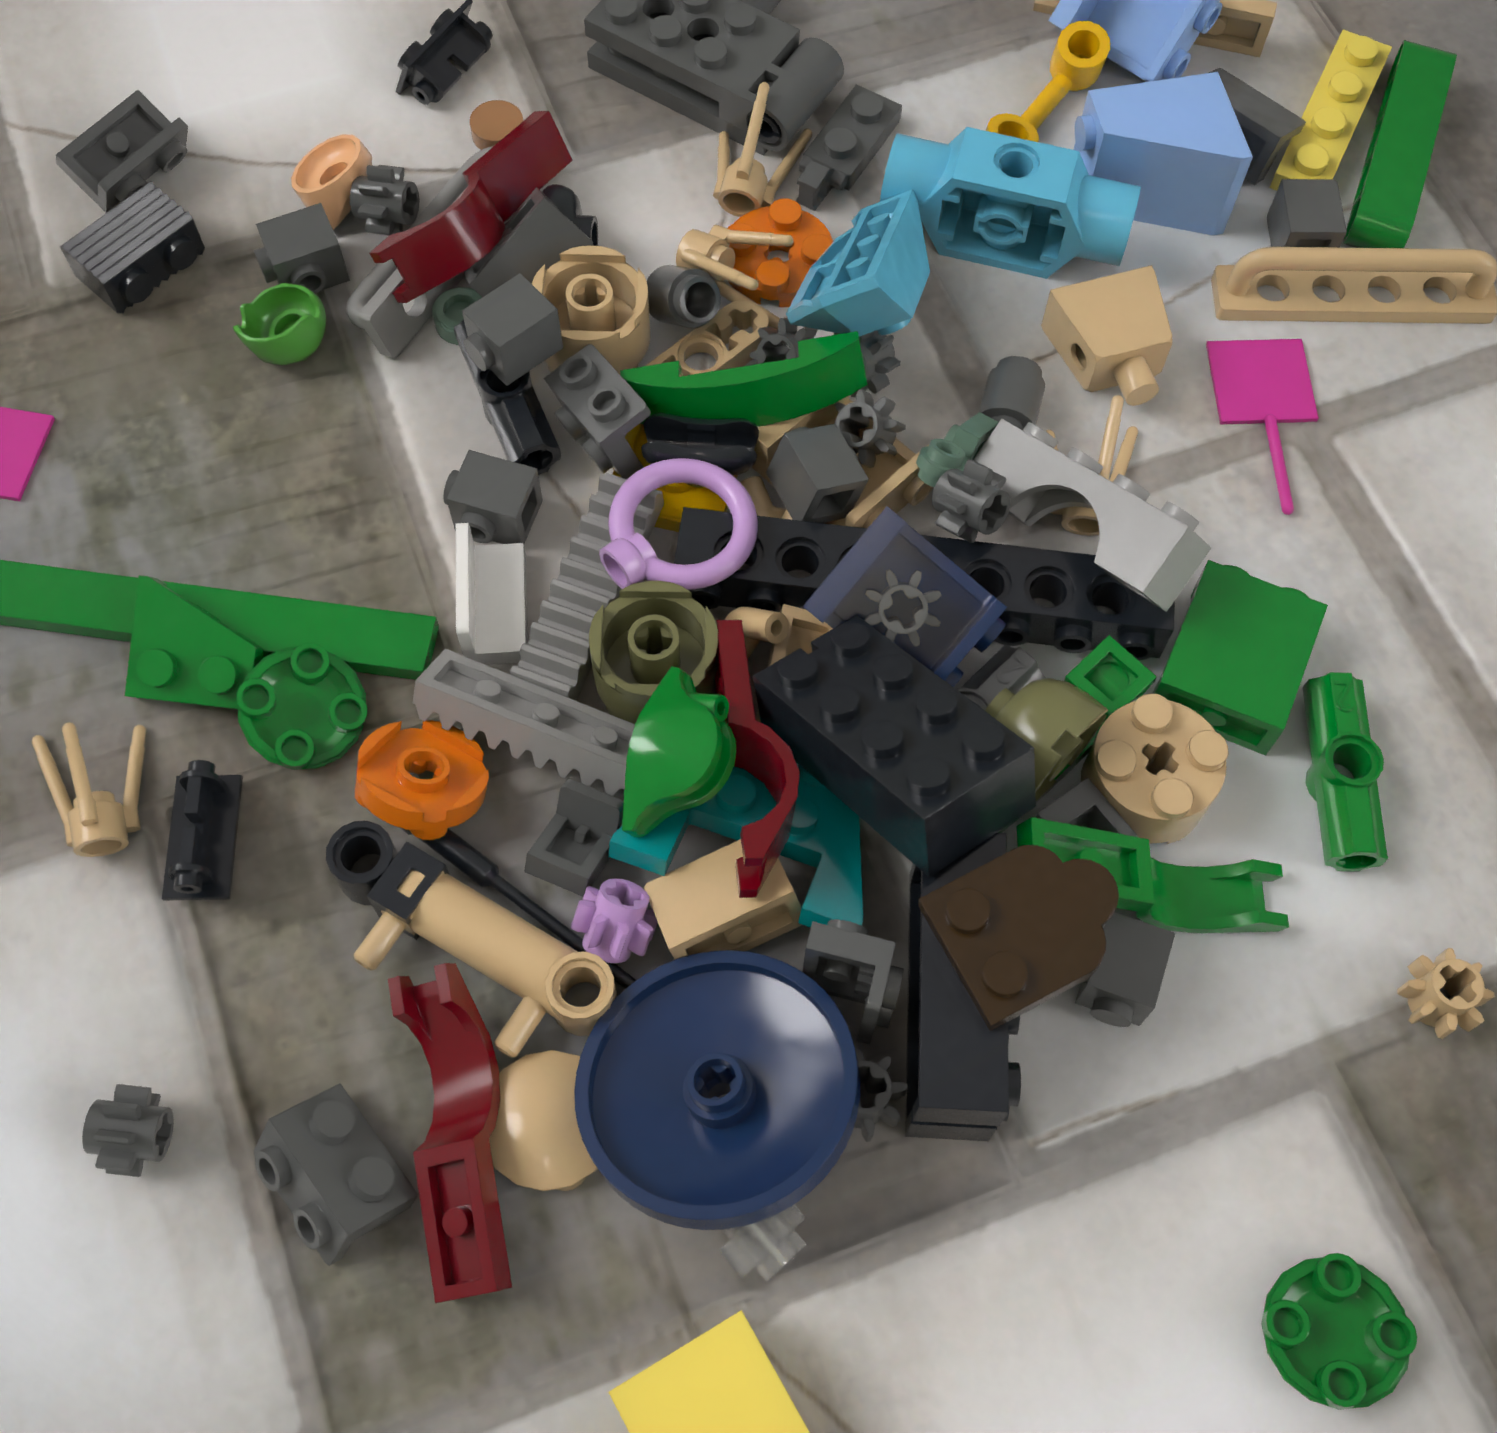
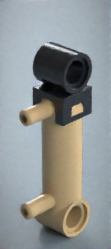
M355 821L342 826L332 835L326 847V862L331 874L342 892L351 901L361 905H372L379 917L377 923L354 953V960L369 971L376 970L402 933L407 934L416 941L421 936L517 994L523 999L494 1041L495 1047L510 1058L518 1056L546 1013L553 1016L557 1024L566 1032L577 1036H589L598 1019L610 1008L612 1002L618 996L614 976L609 965L602 958L589 952H577L450 876L445 864L412 844L406 842L399 853H397L389 834L380 825L369 821ZM369 854L380 856L377 865L370 871L365 873L351 872L354 863L360 857ZM580 982H589L601 989L595 1001L584 1007H575L564 1000L567 991L573 985Z

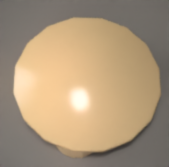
M555 1050L527 1054L503 1068L499 1073L500 1104L496 1126L489 1137L494 1168L518 1186L540 1191L555 1189L561 1191L573 1190L581 1185L587 1176L597 1170L582 1141L575 1112L574 1089L580 1060L578 1055Z

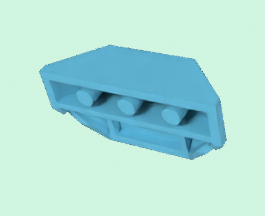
M913 189L862 208L851 220L854 227L837 237L809 269L786 312L790 324L840 334L858 331L859 336L876 330L879 335L891 334L902 329L911 321L930 274L919 205Z

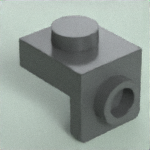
M567 779L560 788L556 814L527 853L524 872L584 897L586 887L593 885L610 859L608 857L609 843L613 834L621 827L624 802L582 783Z

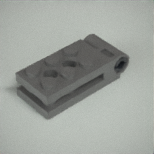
M601 0L584 19L585 35L597 41L587 51L588 67L719 134L722 131L728 132L729 139L743 146L758 87L762 82L768 83L769 93L755 152L763 156L768 150H783L844 75V65L841 57L827 42L811 37L804 39L799 44L800 29L740 0Z

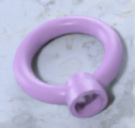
M678 458L662 460L635 472L617 491L610 507L608 521L612 542L601 548L599 555L605 570L621 589L644 580L671 582L687 590L705 588L730 577L749 557L754 548L758 533L756 509L746 488L726 470L711 463L695 459ZM691 483L703 486L722 498L730 509L733 518L731 538L721 552L711 559L700 563L682 565L658 559L650 543L641 534L634 531V514L642 499L653 490L668 484Z

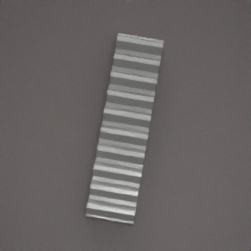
M601 473L598 492L596 495L591 494L587 516L582 515L580 518L579 533L577 537L572 536L570 540L569 555L567 558L562 557L559 577L558 579H552L550 583V596L548 600L542 601L540 605V618L538 622H532L530 640L528 644H522L520 648V661L518 666H512L510 675L577 701L592 667L589 630L593 617L602 605L605 608L610 602L619 597V591L622 590L605 570L599 551L612 542L608 526L610 507L617 491L627 479L609 473ZM655 489L646 495L637 506L634 514V531L641 534L647 541L664 506L662 491Z
M444 649L416 679L412 703L416 705L420 720L426 721L435 712L439 714L442 729L449 731L456 721L462 723L465 738L472 740L479 731H482L486 735L488 747L494 750L504 740L509 743L511 755L516 759L525 750L531 751L535 767L540 769L549 759L556 762L558 775L562 778H565L572 769L579 771L581 782L586 786L590 787L596 779L602 780L605 793L614 796L620 788H625L626 759L635 724L448 649Z

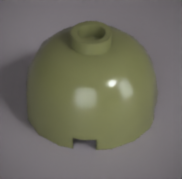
M1047 678L1030 682L1016 694L1008 688H1004L991 701L985 711L1034 747L1035 798L1037 803L1055 785L1057 781L1054 778L1067 764L1071 766L1104 722L1107 716L1105 713L1108 709L1073 684Z

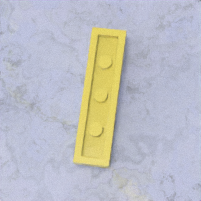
M1342 30L1301 117L1306 123L1301 132L1292 137L1269 188L1277 191L1282 179L1333 180L1392 46L1380 43L1367 36H1360Z

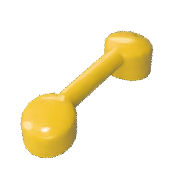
M1077 21L1064 28L1057 40L1050 60L1051 81L1021 117L1008 113L997 114L990 119L986 131L1039 142L1037 129L1068 91L1086 89L1098 80L1110 51V38L1107 32L1099 24L1091 21Z

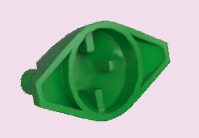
M670 667L645 704L635 723L629 742L626 759L622 831L633 837H644L673 814L700 806L712 799L729 779L735 764L736 740L732 729L725 721L729 712L728 699L724 695L697 693L691 676L678 667Z

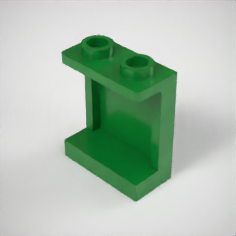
M1208 560L1193 589L1190 604L1164 671L1152 694H1159L1167 700L1189 707L1209 722L1214 730L1225 740L1266 756L1285 729L1328 605L1309 598L1300 590L1289 587L1282 588L1250 576L1245 570L1237 566L1221 565Z

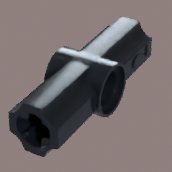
M463 319L460 324L454 327V334L481 396L485 417L493 425L507 460L537 468L538 475L548 472L550 467L561 459V451L532 386L530 371L506 386L490 369L486 371L479 369L471 360L464 347L463 341L468 336Z

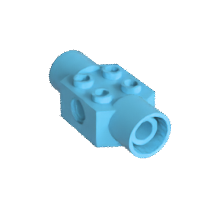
M966 127L949 144L897 133L889 154L880 201L913 189L918 200L921 222L939 255L1047 279L1074 257L1120 266L1134 220L1141 186L1089 175L1079 151Z

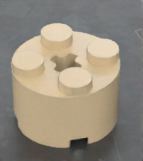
M602 246L570 248L560 253V261L550 266L547 270L544 264L536 273L532 285L558 309L563 349L545 360L548 370L550 372L554 371L568 358L589 344L594 345L619 374L620 370L637 368L649 348L651 338L648 286L641 270L638 268L637 272L626 263L625 255L614 249Z
M1145 694L1136 701L1120 707L1105 720L1082 766L1081 782L1089 778L1138 837L1149 839L1151 844L1163 842L1170 844L1180 841L1192 832L1220 792L1226 776V759L1229 754L1228 745L1225 739L1196 711L1180 703L1167 700L1159 694Z

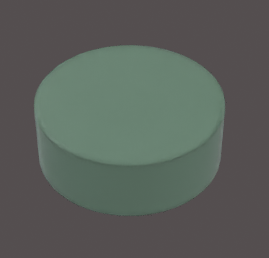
M457 287L443 292L435 300L432 307L433 320L438 335L448 343L459 345L454 334V327L463 320L462 310L481 299L482 296L468 287Z

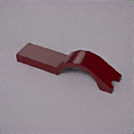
M534 111L466 169L462 174L468 187L461 197L446 210L427 222L409 230L389 235L369 252L374 263H385L392 259L404 280V283L392 293L398 303L410 302L462 273L485 257L501 240L506 227L504 221L522 205L536 187L540 190L573 161L549 111Z
M716 620L718 629V669L714 680L715 694L724 695L729 702V712L725 721L732 729L736 740L734 766L746 770L763 782L776 801V806L763 819L741 828L740 836L743 857L736 859L735 866L739 898H756L790 837L798 795L800 771L790 747L769 726L755 720L742 620Z
M443 963L434 966L436 980L416 986L413 985L409 976H396L388 979L393 1017L406 1024L420 1042L431 1070L434 1106L432 1123L424 1143L413 1152L435 1303L512 1288L489 1137L496 1126L500 1104L499 1067L490 1034L456 963Z

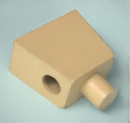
M1152 265L1050 290L1041 327L1082 388L1094 392L1119 386L1126 403L1131 406L1146 403L1155 397L1159 391V386L1154 377L1163 370L1172 346V332Z

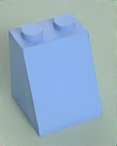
M1218 72L1088 90L1083 114L1078 116L1075 121L1076 141L1073 150L1080 152L1089 175L1141 186L1134 221L1208 235L1224 233L1253 156Z

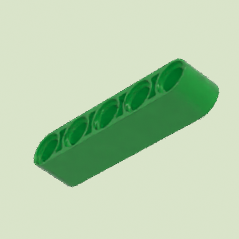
M1407 40L1402 42L1386 83L1343 244L1356 248L1405 247L1416 218L1457 54Z

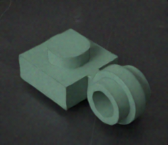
M979 412L960 426L954 424L944 439H933L929 446L923 447L920 450L916 460V464L920 468L918 477L927 485L935 487L939 478L946 471L953 468L964 471L967 460H974L999 422Z

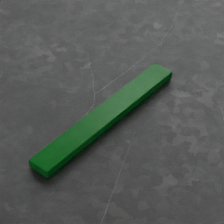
M0 560V625L131 642L138 578ZM162 581L173 592L190 603L202 607L231 630L240 632L264 648L263 658L287 647H297L303 643H316L325 648L327 652L339 656L355 672L416 680L431 664L439 631V624L435 616Z

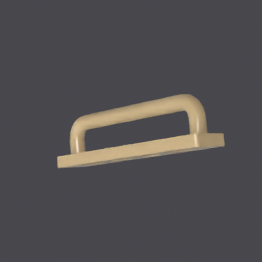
M1266 247L1249 252L1240 258L1236 265L1216 266L1211 278L1215 314L1219 320L1492 323L1497 315V295L1494 286L1497 278V262L1487 252L1475 249ZM1264 285L1274 286L1283 293L1285 299L1281 301L1267 300L1258 293L1257 288ZM1317 286L1329 287L1339 295L1340 300L1335 302L1324 301L1314 294L1312 288ZM1429 287L1438 288L1448 295L1450 302H1434L1425 295L1423 289ZM1368 288H1385L1393 294L1395 301L1389 303L1380 302L1370 295Z

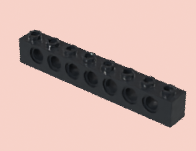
M683 507L674 564L688 565L700 563L711 559L721 552L728 544L732 535L733 518L731 512ZM757 516V539L752 552L744 563L750 566V568L737 570L730 577L717 584L689 591L692 593V598L698 601L705 609L706 606L708 609H714L718 606L732 608L752 607L780 612L783 604L805 609L803 607L805 602L867 528ZM922 535L990 594L1007 606L999 616L1006 623L1004 629L994 640L999 644L1018 646L1025 643L1055 646L1058 650L1067 653H1082L1087 650L1093 651L1110 635L1137 660H1145L1150 657L1160 659L1174 631L1175 601L1167 612L1116 581L1095 564L1096 555L979 541L970 543L962 539ZM803 570L811 575L797 578L789 575L788 572ZM1033 599H1046L1054 604L1055 607L1041 606ZM1095 606H1106L1112 609L1116 615L1105 614Z

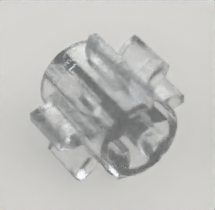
M794 1204L777 1215L760 1222L737 1228L723 1229L722 1231L730 1240L719 1251L742 1279L755 1268L763 1279L768 1282L807 1245L795 1231L805 1221L806 1217Z

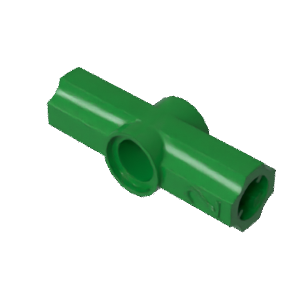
M1329 672L1324 676L1308 679L1302 688L1312 764L1306 772L1305 783L1309 794L1317 802L1325 865L1335 868L1336 871L1359 872L1371 867H1380L1388 860L1377 779L1383 771L1384 758L1381 749L1370 736L1363 680L1356 679L1352 676V673ZM1334 764L1347 768L1352 773L1354 779L1340 774Z

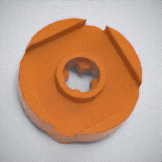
M788 198L778 199L770 206L752 210L741 216L727 229L791 235L794 243L788 247L730 243L729 247L735 252L733 269L758 281V288L752 291L730 281L728 282L732 288L757 304L761 305V298L767 300H779V307H790L809 269L833 242L832 236L818 218L806 211H802L800 204L795 200ZM780 250L788 253L789 260L783 262L779 257H774L770 260L767 257L769 252Z
M432 720L423 721L422 729L408 728L401 730L402 721L389 723L378 728L364 740L358 752L354 796L357 803L367 808L381 820L393 826L410 830L414 836L423 840L439 839L447 833L448 828L458 826L476 814L485 799L489 773L483 764L484 752L474 739L469 740L465 738L464 731L454 726L449 731L442 729L440 721ZM428 770L433 772L434 776L432 779H419L413 777L410 773L419 775Z

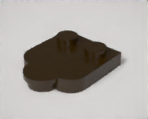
M1024 845L1010 850L919 898V908L989 1031H992L1087 980L1097 971L1106 950V937L1102 926L1113 916L1118 904L1119 893L1114 877L1101 864L1088 859H1073L1063 863L1055 853L1044 847Z

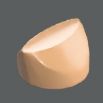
M342 134L329 138L308 152L295 167L291 177L292 188L306 207L321 203L334 230L350 212L352 183L358 176H367V166L372 165V154L360 139L354 135Z

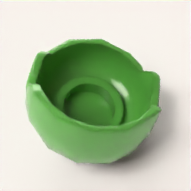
M281 283L263 290L251 303L242 304L240 307L242 325L233 326L234 332L242 343L265 363L289 365L305 361L317 350L325 333L326 313L323 302L314 292L302 285Z

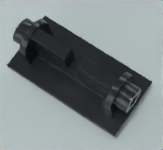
M466 0L455 12L449 8L446 9L433 24L430 30L432 36L423 45L415 41L406 49L397 65L402 72L395 92L400 95L411 85L413 87V95L420 103L428 105L430 102L437 103L462 75L449 60L452 59L467 72L490 49V40L493 37L491 29L481 21L475 23L468 17L473 3L472 0Z
M194 760L188 763L187 771L182 772L180 776H176L162 891L163 901L230 899L243 782L242 775H218L215 773L216 766L214 763L205 760Z

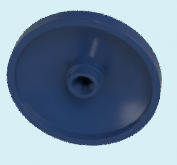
M734 950L696 953L663 964L643 975L620 993L612 1002L610 1008L598 1019L585 1043L576 1072L574 1095L577 1124L582 1141L606 1182L621 1198L634 1208L654 1219L682 1228L723 1230L742 1227L765 1220L793 1206L809 1194L835 1166L846 1148L858 1115L861 1086L859 1062L850 1030L843 1015L825 990L812 978L783 961L762 954Z

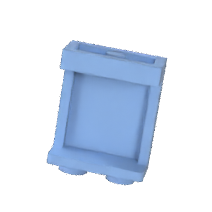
M1060 0L1048 21L1060 30L1077 21H1091L1099 24L1110 38V51L1107 58L1145 82L1182 76L1191 59V54L1188 51L1200 32L1206 34L1212 28L1220 15L1222 3H1220V0Z

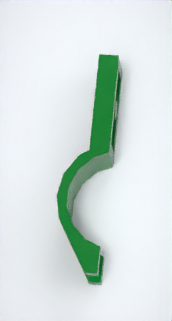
M1030 817L1016 826L1017 847L1037 845L1055 853L1063 863L1073 859H1088L1104 866L1112 874L1118 887L1119 899L1116 908L1136 911V917L1145 923L1168 931L1187 933L1279 932L1289 928L1287 914L1265 910L1262 882H1273L1282 878V864L1251 859L1235 864L1208 867L1179 866L1163 863L1150 856L1149 839L1035 817Z

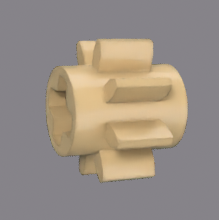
M1447 948L1435 958L1434 963L1428 957L1421 955L1407 966L1410 973L1416 979L1408 980L1397 989V994L1408 998V1005L1412 1012L1408 1021L1411 1024L1421 1021L1426 1025L1435 1027L1437 1037L1443 1039L1454 1032L1457 1025L1469 1032L1484 1022L1482 1014L1475 1007L1482 1006L1494 998L1495 994L1493 991L1485 989L1483 978L1479 973L1482 968L1479 962L1471 965L1464 960L1456 959L1453 948ZM1442 987L1447 990L1451 996L1447 999L1440 991Z

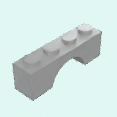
M1001 419L973 461L1006 477V482L1001 490L1007 492L1010 497L1008 514L1030 527L1043 516L1058 509L1074 506L1094 509L1099 525V543L1094 563L1116 581L1167 612L1211 550V547L1194 532L1199 521L1171 502L1167 501L1161 510L1149 504L1146 500L1150 493L1124 475L1118 474L1113 482L1102 477L1099 474L1103 466L1072 447L1067 456L1054 448L1058 441L1033 423L1028 422L1025 428L1021 430Z

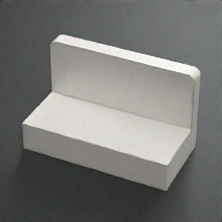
M456 523V633L463 656L485 665L519 663L520 648L523 643L528 644L526 554L523 543L475 546L469 523Z

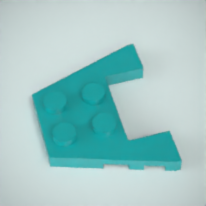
M796 762L800 771L797 801L790 837L780 855L817 868L801 908L798 923L811 928L812 921L827 925L828 921L839 919L851 921L862 926L863 905L859 816ZM734 766L729 779L712 799L700 806L673 814L646 836L633 837L622 831L621 826L610 840L608 857L665 876L689 825L740 840L741 828L763 819L776 806V801L763 782L746 770Z

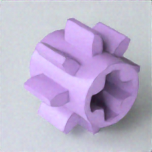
M608 879L601 884L599 890L592 886L586 887L583 900H579L571 929L585 933L582 945L586 952L599 956L606 963H622L629 959L631 952L639 956L645 955L658 922L653 910L647 909L649 895L642 887L624 879Z

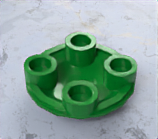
M303 643L297 647H287L265 656L246 675L244 682L237 691L238 723L248 744L268 762L291 770L318 769L341 759L358 741L367 719L366 693L356 672L339 656L327 652L325 648L316 643Z
M1332 1253L1322 1258L1305 1259L1281 1273L1266 1295L1261 1325L1267 1354L1284 1381L1308 1400L1338 1410L1369 1407L1391 1394L1407 1371L1410 1354L1414 1351L1417 1344L1415 1326L1406 1316L1404 1308L1388 1284L1363 1265L1357 1264L1351 1257L1341 1253Z

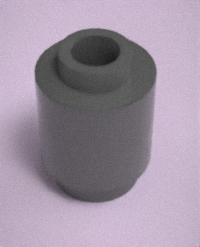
M665 265L654 270L647 279L649 313L660 322L688 328H698L713 319L720 308V290L714 279L703 270Z
M1009 356L1001 359L997 367L993 368L988 375L979 412L998 422L1004 419L1021 430L1025 428L1028 422L1036 425L1045 391V381L1042 378L1040 366L1033 360L1021 356Z

